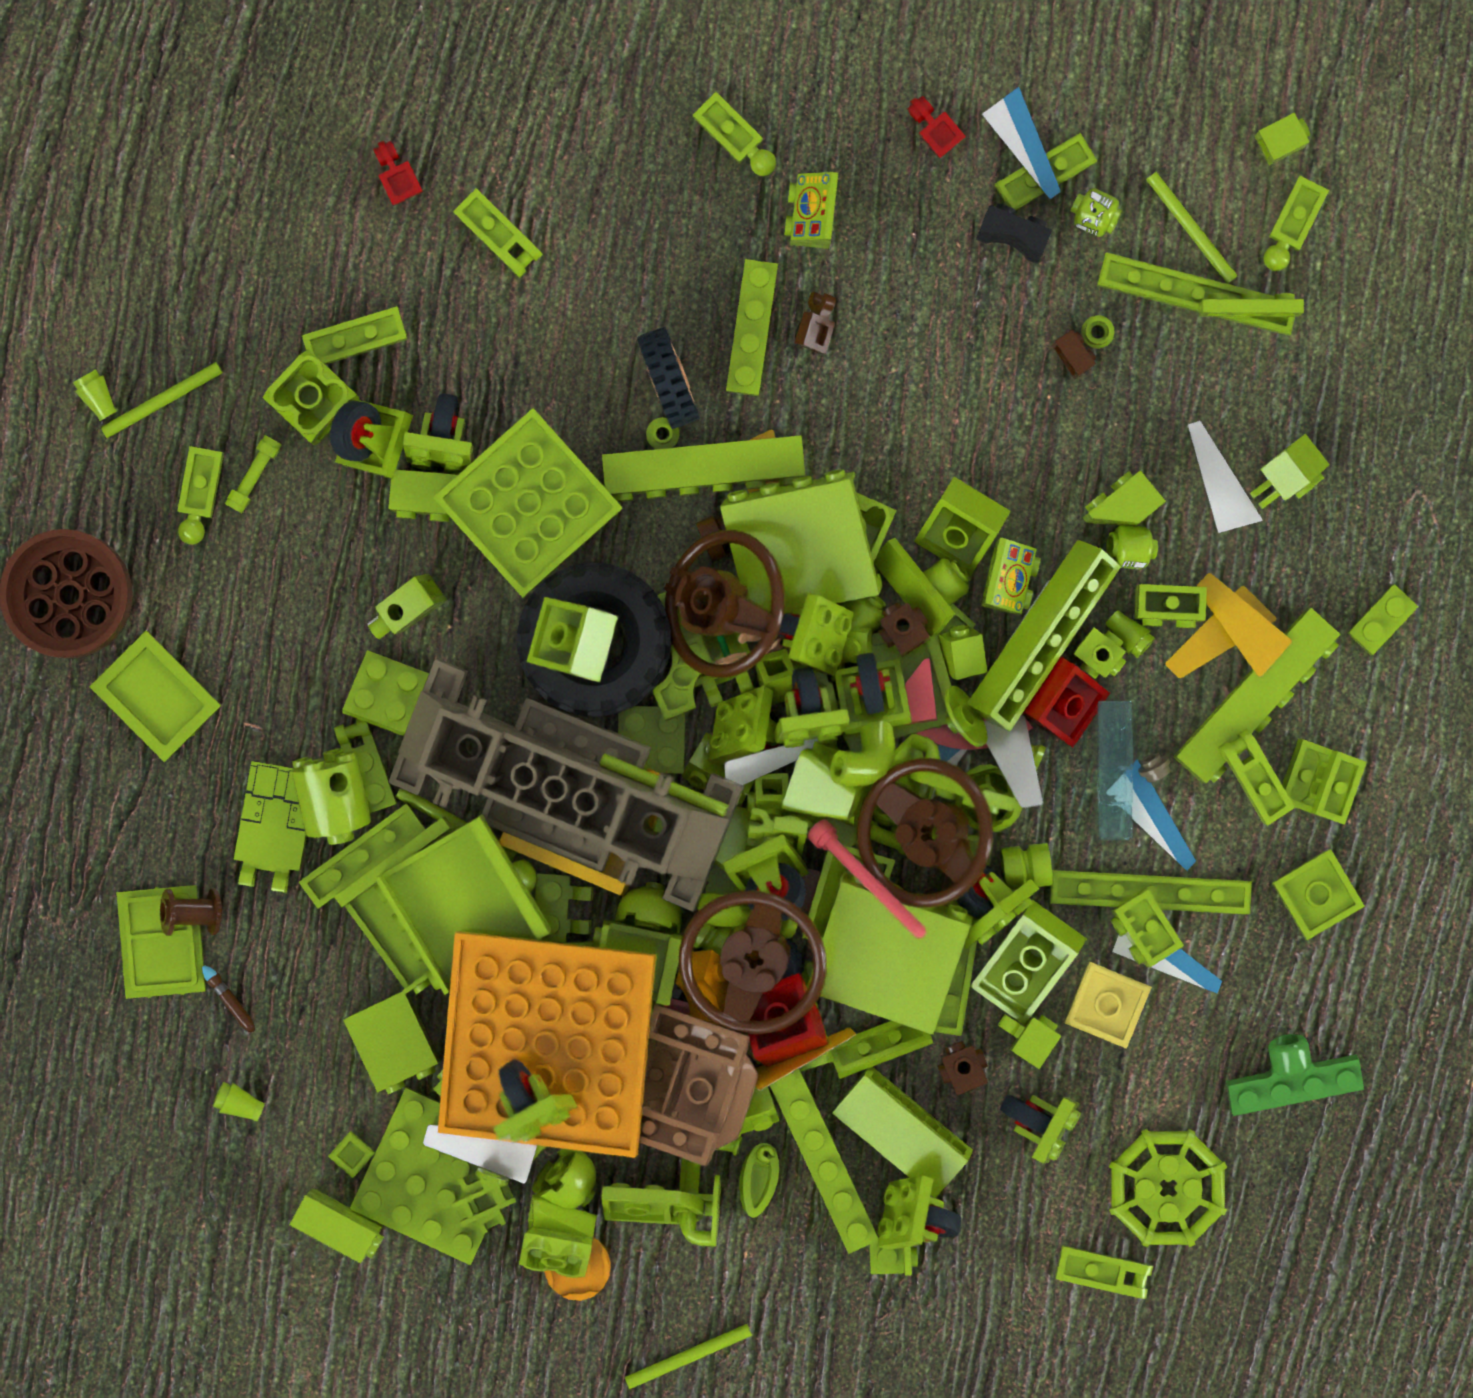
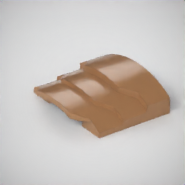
M655 1004L650 1019L649 1038L651 1040L647 1052L639 1143L707 1166L716 1149L738 1139L758 1079V1073L747 1054L750 1037Z

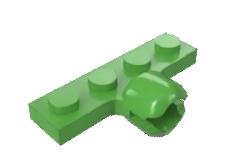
M1299 1034L1281 1035L1270 1042L1268 1045L1271 1061L1269 1071L1226 1081L1230 1110L1233 1116L1364 1090L1360 1060L1357 1054L1312 1062L1309 1043L1304 1036Z

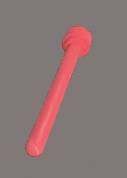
M827 819L817 822L810 829L807 838L817 848L829 850L915 937H924L926 928L838 841L837 829Z

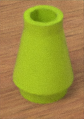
M96 369L73 382L77 389L74 392L95 413L99 421L117 412L104 375L100 376Z
M1119 610L1105 623L1113 634L1124 642L1122 646L1128 655L1133 654L1136 658H1139L1155 641V638L1150 634V629L1127 617Z
M223 1082L212 1106L219 1109V1113L248 1118L257 1122L265 1103L257 1100L235 1083L228 1084Z

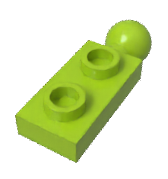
M717 92L693 114V118L739 164L748 157L752 171L759 176L770 175L775 170L776 158L774 154L769 150H759L757 148L763 141V138Z
M1299 175L1268 236L1278 241L1276 245L1270 246L1264 253L1263 260L1268 269L1272 271L1285 269L1290 262L1289 247L1296 251L1301 249L1329 192L1328 189Z
M189 446L177 510L179 513L188 514L187 519L182 521L178 528V535L186 544L194 545L204 538L205 528L200 520L201 517L212 518L224 457L223 452Z

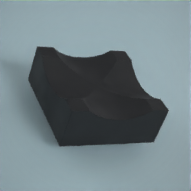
M998 203L996 207L989 205L975 240L985 244L1003 243L1022 253L1026 260L1037 264L1043 255L1052 229L1046 227L1047 222L1033 216H1028L1027 220L1016 216L1015 209Z

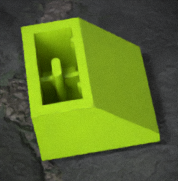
M1141 470L1134 476L1128 471L1110 486L1114 490L1112 494L1107 497L1102 492L1085 506L1088 513L1082 518L1086 523L1136 526L1166 501Z

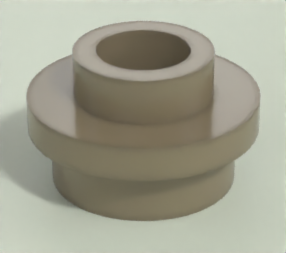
M1155 753L1142 760V766L1138 772L1141 777L1146 778L1147 782H1154L1171 772L1169 766L1171 761L1167 755L1160 756L1159 753Z

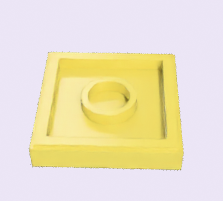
M1089 961L1064 1023L1127 1049L1152 987Z

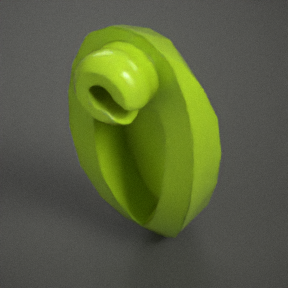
M761 1143L753 1147L746 1156L741 1168L739 1181L740 1200L743 1210L752 1218L759 1216L768 1206L778 1184L779 1159L776 1149L768 1143Z

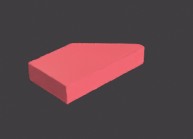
M927 658L921 662L905 683L912 720L910 724L938 721L931 662Z

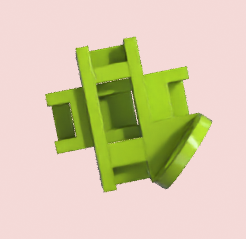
M478 1167L476 1173L458 1179L465 1197L454 1201L451 1205L453 1209H457L461 1217L459 1222L461 1227L477 1220L484 1234L495 1225L501 1224L502 1226L506 1224L502 1208L516 1202L508 1186L509 1178Z

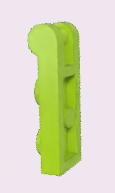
M477 188L453 211L519 278L526 272L525 268L533 260L537 261L543 255ZM518 244L524 251L515 259L509 251Z
M356 719V723L345 727L342 724L334 727L343 753L353 751L358 757L370 814L396 805L397 801L391 784L388 783L389 778L369 723ZM361 735L365 745L353 748L350 739Z
M1248 729L1239 733L1238 739L1232 743L1225 742L1218 747L1263 824L1268 826L1295 808L1256 739ZM1247 749L1250 756L1241 762L1238 754Z
M1062 1245L1055 1279L1146 1299L1148 1288H1145L1147 1277L1152 1275L1153 1265ZM1126 1271L1135 1273L1132 1284L1124 1283Z

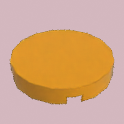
M593 1237L585 1277H566L550 1270L544 1272L548 1284L556 1293L568 1300L582 1301L594 1297L604 1288L610 1277L611 1261L607 1249L598 1239Z

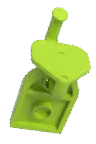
M912 733L895 750V759L890 769L912 759H940L938 746L928 737ZM916 772L896 781L924 799H931L934 788H936L935 795L974 807L964 789L945 775L935 772ZM979 787L987 800L990 812L998 814L999 808L1012 811L1015 798ZM875 820L871 822L870 837L873 841L903 851L901 844L896 840L894 832L879 827Z
M739 1137L737 1140L716 1150L732 1152L734 1156H737L743 1138ZM682 1158L679 1191L664 1190V1187L658 1185H647L644 1189L631 1188L630 1185L624 1183L611 1184V1187L603 1186L602 1206L604 1220L679 1224L684 1237L690 1243L698 1246L716 1247L721 1198L720 1175H715L713 1194H699L701 1164ZM704 1206L705 1216H712L711 1231L696 1230V1223L704 1217Z

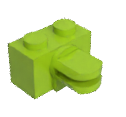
M1305 433L1260 469L1267 480L1249 494L1254 499L1273 485L1276 490L1258 503L1261 509L1279 496L1284 501L1294 494L1300 499L1325 478L1321 472L1330 464Z

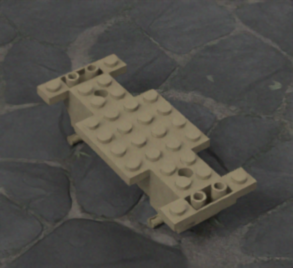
M441 659L434 660L399 748V755L388 783L413 794L421 795L430 775L440 783L433 802L443 807H447L452 789H463L477 796L480 794L488 798L482 814L489 826L598 872L604 871L611 852L615 853L626 862L618 880L622 883L625 882L627 885L633 884L632 882L638 867L650 868L662 874L670 873L672 875L662 899L690 911L696 910L742 794L743 785L717 774H711L703 795L729 805L724 818L668 795V790L674 779L670 775L667 776L665 773H660L655 788H651L599 766L601 758L605 753L644 769L652 747L532 697H526L517 723L513 726L482 713L487 699L481 698L478 695H473L470 707L458 703L457 700L468 671ZM468 738L474 739L478 744L476 755H471L466 750ZM651 815H656L662 820L663 829L661 832H655L649 827L648 822Z

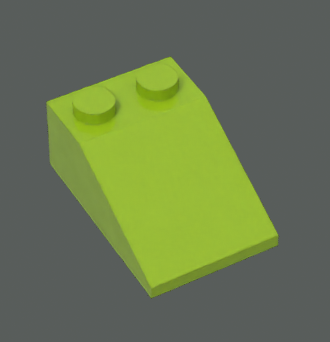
M1032 900L1033 904L1025 909L970 985L972 989L1023 1026L1079 954L1087 938L1034 900Z

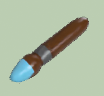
M204 965L202 973L206 983L214 988L216 994L240 1026L250 1033L254 1032L255 1025L252 1018L231 990L222 982L219 973L211 967Z

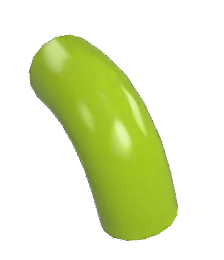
M877 721L863 726L860 730L861 752L854 753L840 750L836 752L830 769L831 778L835 784L848 786L870 785L886 775L895 759V738L893 726L890 723Z

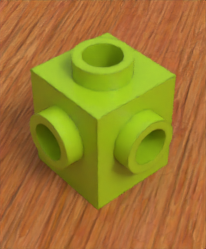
M1092 627L1072 653L1083 661L1080 668L1094 679L1099 674L1106 678L1109 673L1115 677L1126 663V660L1122 658L1126 651L1121 648L1124 642L1109 630L1104 635L1094 627ZM1101 648L1107 651V658L1104 661H1099L1096 657L1097 651Z
M768 773L756 778L753 791H749L747 794V811H752V807L762 809L768 813L770 820H774L775 817L782 818L789 815V811L782 808V803L789 786L788 773Z

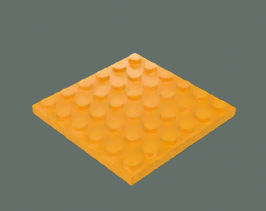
M463 931L455 932L438 1133L512 1142L511 1139L499 1140L493 1127L509 1119L499 1096V1093L504 1091L499 1079V1069L506 1063L516 1059L522 1062L532 1075H540L551 1095H572L578 1107L568 1112L570 1118L554 1126L551 1123L540 1128L542 1132L540 1135L526 1142H523L521 1139L514 1143L636 1158L639 1151L656 954Z

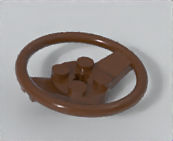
M720 530L701 537L683 553L676 566L671 568L669 583H666L664 588L666 590L665 611L671 628V642L681 659L695 671L715 678L732 677L754 667L772 647L783 620L785 606L784 583L774 556L762 542L750 534L737 530ZM733 543L744 546L757 556L766 570L771 588V610L747 598V587L741 584L738 578L730 571L703 566L698 567L699 569L694 572L688 571V569L698 556L715 545ZM678 607L683 619L680 623L689 632L716 637L738 632L761 639L746 656L729 664L709 663L697 656L686 643L679 624Z
M933 758L912 759L889 769L884 777L873 784L866 795L857 825V843L863 866L901 904L916 908H932L945 905L966 893L983 873L990 856L993 840L990 809L977 783L957 766ZM916 772H935L945 775L958 783L970 797L977 813L979 841L975 856L969 846L970 840H967V824H970L969 819L960 807L949 801L924 799L896 781ZM876 805L898 826L895 837L901 844V848L908 859L923 867L940 868L955 883L954 885L933 894H915L899 888L883 874L875 860L870 837L871 822ZM933 828H937L935 834L938 835V837L936 838V840L932 838Z
M736 891L720 896L706 904L694 915L687 925L679 948L680 976L693 1004L714 1023L739 1033H772L796 1023L817 1002L826 979V951L821 935L812 920L789 900L764 891ZM755 904L747 922L731 930L721 949L720 962L723 968L722 974L728 980L724 1012H722L709 1002L695 980L692 968L694 943L702 927L715 914L732 906ZM784 913L801 928L810 944L813 955L812 979L803 998L791 1010L772 1019L750 1021L763 992L773 989L774 985L783 977L790 962L791 949L785 937L781 934ZM753 950L759 951V957L763 960L754 961L748 956V953L751 954Z

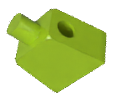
M429 573L414 576L375 607L379 615L367 623L377 639H381L390 631L394 634L402 633L448 600ZM399 606L403 610V616L399 613Z

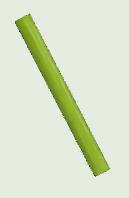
M1155 172L1149 176L1146 181L1224 281L1229 284L1237 278L1238 275L1159 174Z
M215 362L101 426L105 437L113 436L221 375L223 372L219 364Z
M605 753L599 764L601 767L651 788H655L659 778L656 774ZM671 782L667 793L723 818L729 805L675 782Z
M402 788L399 789L395 797L437 821L442 817H446L455 830L468 823L425 798ZM502 846L512 862L517 852Z
M744 1324L625 1377L629 1389L637 1387L751 1337V1330L748 1324Z

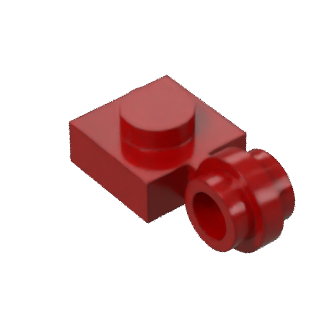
M921 96L918 99L914 97L910 101L911 105L907 108V111L918 124L923 120L928 124L918 134L939 159L966 137L945 111L934 119L930 114L935 110L925 97Z
M383 140L379 142L378 147L373 149L380 165L383 167L388 164L390 170L378 176L392 205L396 206L424 192L409 161L396 166L394 161L400 159L392 141L390 140L385 143Z

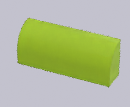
M870 1067L863 1072L832 1112L834 1116L909 1178L920 1175L933 1178L931 1191L933 1198H936L967 1164L973 1152V1149L874 1067Z

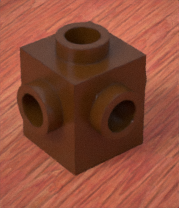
M898 602L882 612L885 617L880 620L883 629L878 631L887 647L895 646L902 657L930 640V636L924 628L928 621L918 606L912 609L909 603L901 606ZM901 623L909 625V629L904 632L899 631L897 627Z
M963 1041L944 1048L946 1053L940 1056L943 1064L937 1067L944 1084L951 1082L957 1096L988 1083L983 1068L988 1067L981 1048L974 1050L971 1043L965 1045ZM960 1062H968V1067L964 1071L957 1069Z

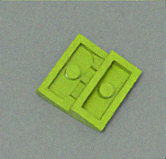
M1298 738L1282 786L1295 808L1345 825L1367 762Z

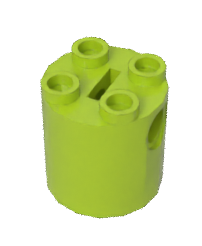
M339 748L323 752L324 758L312 760V757H304L292 761L293 769L291 771L306 836L313 838L327 837L328 844L330 845L353 840L355 838L353 831L371 822L358 757L353 751L343 753V749Z

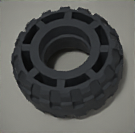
M582 563L569 566L554 573L534 590L526 602L519 619L517 650L520 664L527 679L546 701L561 710L575 715L604 717L618 714L634 707L644 700L657 686L669 662L671 628L668 615L661 600L643 579L629 570L616 565ZM544 597L592 609L606 610L618 616L626 633L625 651L614 666L602 672L600 682L527 662Z

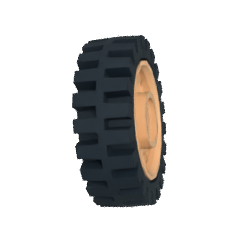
M664 326L638 336V344L651 382L670 427L674 429L700 419L688 379L666 327Z

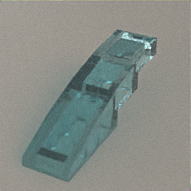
M1098 701L1097 703L1098 840H1132L1133 838L1132 769L1134 764L1131 701Z

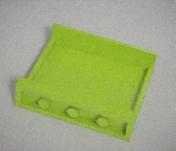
M844 469L832 470L825 473L824 478L812 480V476H804L794 479L791 485L780 487L779 483H771L760 487V491L749 494L747 490L734 491L727 495L728 498H725L720 506L726 530H737L750 534L762 542L774 556L784 583V614L792 613L793 607L803 608L807 593L819 595L834 603H841L879 595L882 589L880 573L876 574L853 483L855 478L854 471L845 473ZM729 543L739 582L744 584L748 590L747 598L771 610L770 582L763 564L749 549L738 544Z
M483 814L375 878L378 885L374 886L379 898L384 904L390 903L395 912L392 915L394 923L400 932L406 931L412 940V943L409 944L412 953L419 962L424 960L430 970L427 973L430 983L435 990L441 988L444 995L450 992L455 932L463 931L539 940L551 931V927Z
M446 817L440 818L334 896L340 906L347 909L404 988L402 990L404 994L413 990L417 995L431 985L427 977V973L430 970L424 960L419 962L412 953L409 946L412 940L406 931L400 932L394 923L392 915L395 912L390 903L384 904L374 888V886L378 885L375 878L453 832L455 828Z
M845 872L822 939L827 956V973L820 996L933 1035L973 916L969 915L965 908L953 904L948 905V907L941 905L932 908H916L902 904L926 928L925 936L917 938L853 874ZM812 970V973H811V976H810V979H809L807 988H809V985H810V982H811V979H812V975H813V970Z

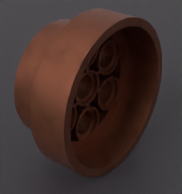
M51 530L38 534L24 542L8 560L0 581V606L8 627L23 644L34 651L48 656L79 658L103 649L121 632L131 611L132 583L129 572L121 557L101 539L76 530ZM79 553L83 558V565L78 571L72 572L68 567V560L73 554ZM48 566L52 571V579L48 584L42 585L39 583L37 575L41 568ZM106 573L110 578V585L105 591L99 592L95 587V579L99 574ZM75 586L79 591V599L76 603L69 605L64 599V593L69 587ZM44 599L48 604L49 610L44 617L38 618L34 614V605L37 601ZM102 606L106 611V618L103 623L96 625L91 620V612L95 607ZM71 619L75 624V632L71 637L65 638L60 632V627L65 620Z

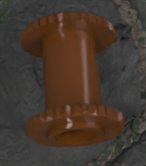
M211 888L207 898L176 900L171 889H166L163 892L160 903V922L162 931L166 936L172 935L175 925H207L210 935H216L219 932L222 919V905L219 892L216 889Z

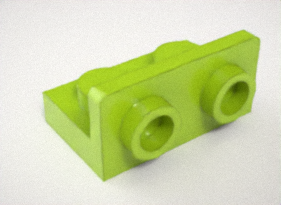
M1148 889L1111 910L1114 918L1110 921L1120 937L1126 935L1132 946L1128 950L1138 965L1144 963L1146 967H1152L1184 946Z

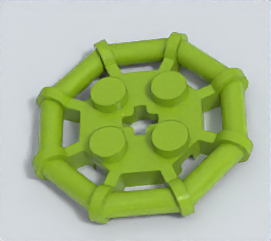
M1144 1129L1141 1131V1135L1115 1161L1110 1162V1214L1115 1215L1141 1241V1245L1148 1248L1149 1245H1188L1190 1248L1195 1245V1241L1221 1215H1225L1227 1212L1225 1208L1226 1162L1221 1161L1195 1135L1194 1130L1148 1131V1129ZM1154 1145H1180L1177 1154H1158ZM1147 1148L1150 1157L1137 1170L1129 1168L1128 1166ZM1190 1148L1208 1167L1197 1170L1185 1158L1188 1149ZM1125 1174L1134 1178V1197L1126 1201ZM1211 1175L1212 1202L1202 1198V1178ZM1174 1180L1176 1182L1174 1186L1175 1194L1172 1196L1169 1194L1162 1196L1160 1194L1163 1189L1160 1185L1161 1181L1170 1182ZM1138 1205L1150 1217L1147 1228L1128 1210L1129 1208ZM1199 1205L1208 1208V1210L1190 1228H1188L1185 1219ZM1158 1222H1178L1182 1232H1155Z

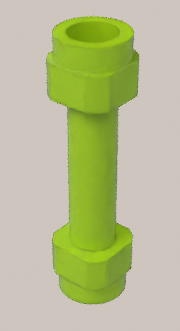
M264 435L256 447L259 452L236 491L232 489L227 497L228 499L225 502L227 506L241 514L251 501L248 498L270 458H276L282 444Z

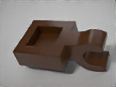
M812 291L808 300L811 312L803 313L795 344L815 353L826 354L835 326V322L830 321L829 317L834 309L836 297L827 293L821 295Z

